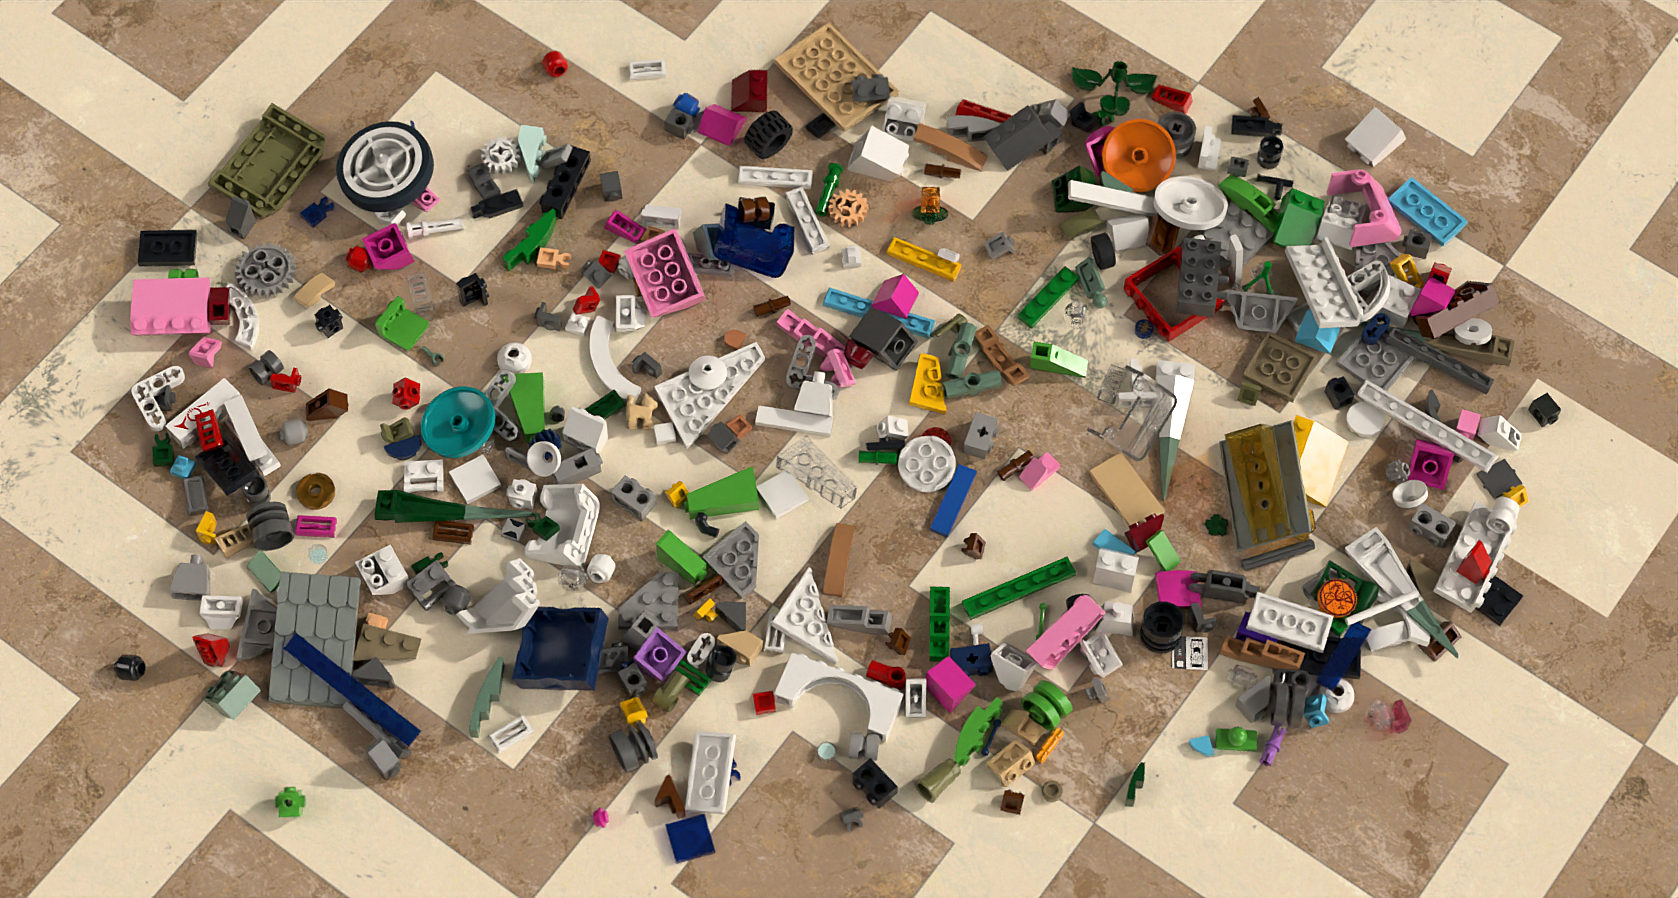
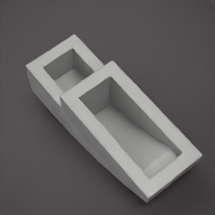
M947 116L948 134L953 137L967 136L968 142L985 140L983 136L1000 125L998 122L980 117Z
M830 605L827 618L828 625L878 635H888L892 622V616L889 611L869 610L868 606Z

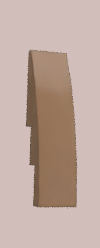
M922 123L919 124L913 137L914 142L929 146L930 151L947 156V161L980 172L987 159L986 154L973 146Z
M1226 636L1220 651V655L1242 662L1291 670H1299L1305 655L1301 651L1268 639L1266 644L1250 638H1247L1244 642L1230 636Z

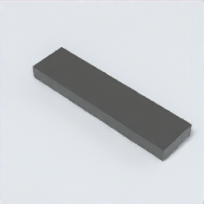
M346 702L342 708L376 739L382 737L397 758H408L411 750L359 703Z

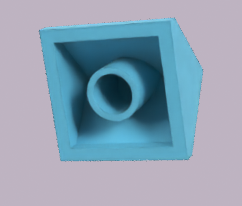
M1307 309L1294 342L1330 354L1341 327L1319 328L1311 309Z

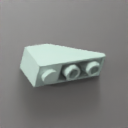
M521 125L518 145L530 182L534 183L535 176L538 177L539 175L538 163L542 161V146L546 145L547 137L544 135L542 127Z

